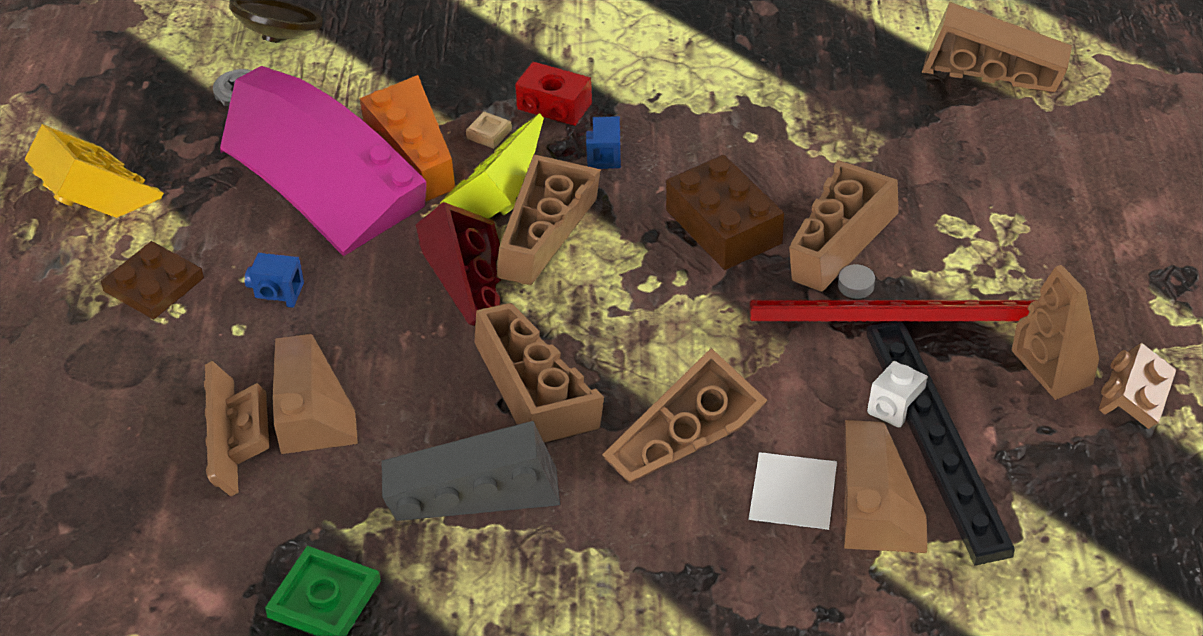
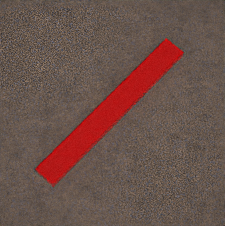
M1036 300L749 301L750 321H1019L1029 314L1028 307L1031 302Z

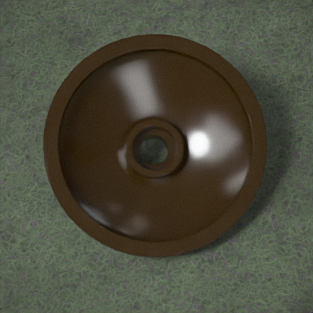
M282 0L229 1V9L232 14L248 29L262 34V39L269 42L279 43L281 39H296L314 33L321 28L323 18L316 12Z

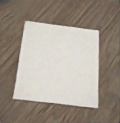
M759 452L748 520L829 530L837 461Z

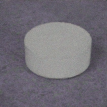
M853 264L844 267L840 271L838 288L843 295L849 298L861 299L873 292L875 275L870 268Z

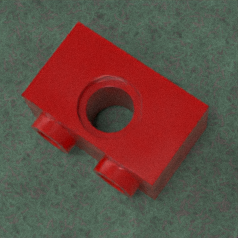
M532 62L515 84L518 110L535 115L540 113L542 117L576 126L592 104L591 77L537 62Z

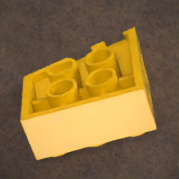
M44 124L41 125L25 157V161L33 169L32 173L44 181L43 186L54 193L53 197L57 201L68 206H73L75 202L118 218L160 200L164 194L156 187L143 184L145 182L143 177L124 168V163L102 147Z

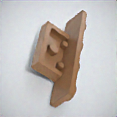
M211 361L205 364L204 388L206 390L205 417L207 422L205 443L208 460L206 474L209 481L215 487H219L229 496H233L239 492L237 465L269 449L266 391L258 383L235 394L234 380L217 364Z

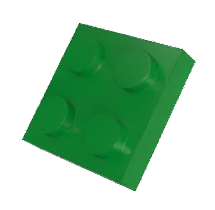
M306 546L266 605L267 618L315 636H346L381 582L380 573L378 570Z

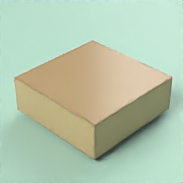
M483 112L466 129V137L471 141L495 149L512 131V124L509 120Z

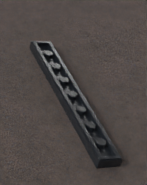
M891 321L867 326L866 335L883 372L895 361L928 376L925 389L908 406L906 421L974 566L1013 558L1015 547L904 321Z

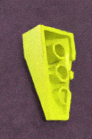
M539 113L513 132L494 150L492 155L474 169V173L466 180L464 179L458 183L440 204L445 202L488 219L498 212H501L502 215L509 213L515 206L516 198L519 195L535 153L544 120L542 115Z

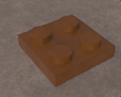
M150 241L100 282L105 293L154 320L204 279L201 267Z

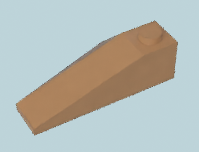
M1062 265L1053 269L1040 289L1041 296L1038 300L1031 302L1028 307L1029 314L1021 318L1017 323L1012 352L1055 400L1093 385L1099 362L1086 290Z
M313 335L276 338L273 414L281 454L358 444L355 410Z
M710 348L602 454V457L629 483H632L741 429L768 400L719 354Z
M845 420L844 549L927 553L926 514L885 422Z

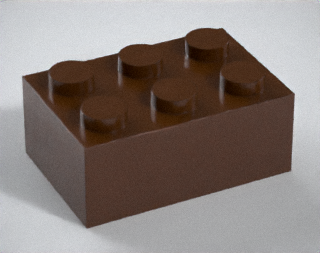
M724 154L666 179V211L724 271L783 244L784 212Z

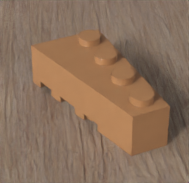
M533 155L499 246L496 278L526 285L533 284L597 200L601 169Z

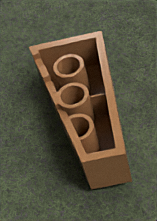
M949 2L928 48L922 73L933 74L934 70L949 72V77L963 78V75L982 77V82L995 84V81L1002 80L1012 82V86L1055 93L1068 69L1072 45Z
M837 160L832 177H828L823 185L824 191L820 199L814 201L810 217L803 221L789 247L792 281L823 292L839 275L840 271L848 266L898 214L897 179Z
M512 303L476 311L474 343L517 425L534 421L544 443L600 429L604 396L596 388L591 390L584 383V376L575 367L570 369L560 359L561 352L553 344H546L539 337L540 331Z

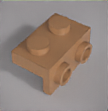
M1140 343L1128 352L1126 350L1121 351L1111 363L1113 370L1110 379L1101 391L1103 398L1099 411L1106 415L1119 406L1150 429L1160 421L1176 369L1143 343Z

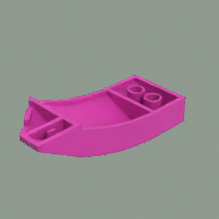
M260 66L235 80L220 153L225 152L240 161L276 189L306 217L342 256L347 255L425 207L426 180L378 133L344 105L300 78L264 66Z

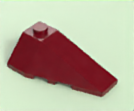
M443 202L415 224L419 245L426 260L467 323L475 326L477 310L500 305V297L496 292V284L501 281L500 278H496V262L500 246L497 230L493 220Z

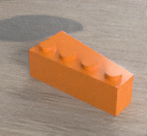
M418 75L360 98L363 121L426 180L425 202L446 194L455 187L452 158Z

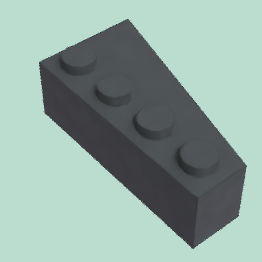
M534 421L381 461L382 498L396 521L560 505L557 469Z

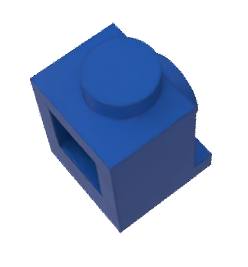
M620 116L593 117V131H586L587 166L597 169L621 168Z
M258 253L252 267L249 266L246 270L245 286L253 288L255 298L286 301L287 307L294 308L304 284L299 257Z

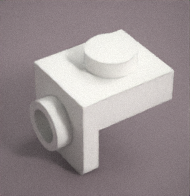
M893 361L872 383L867 409L868 414L896 427H901L905 423L908 406L925 389L928 376L907 365Z

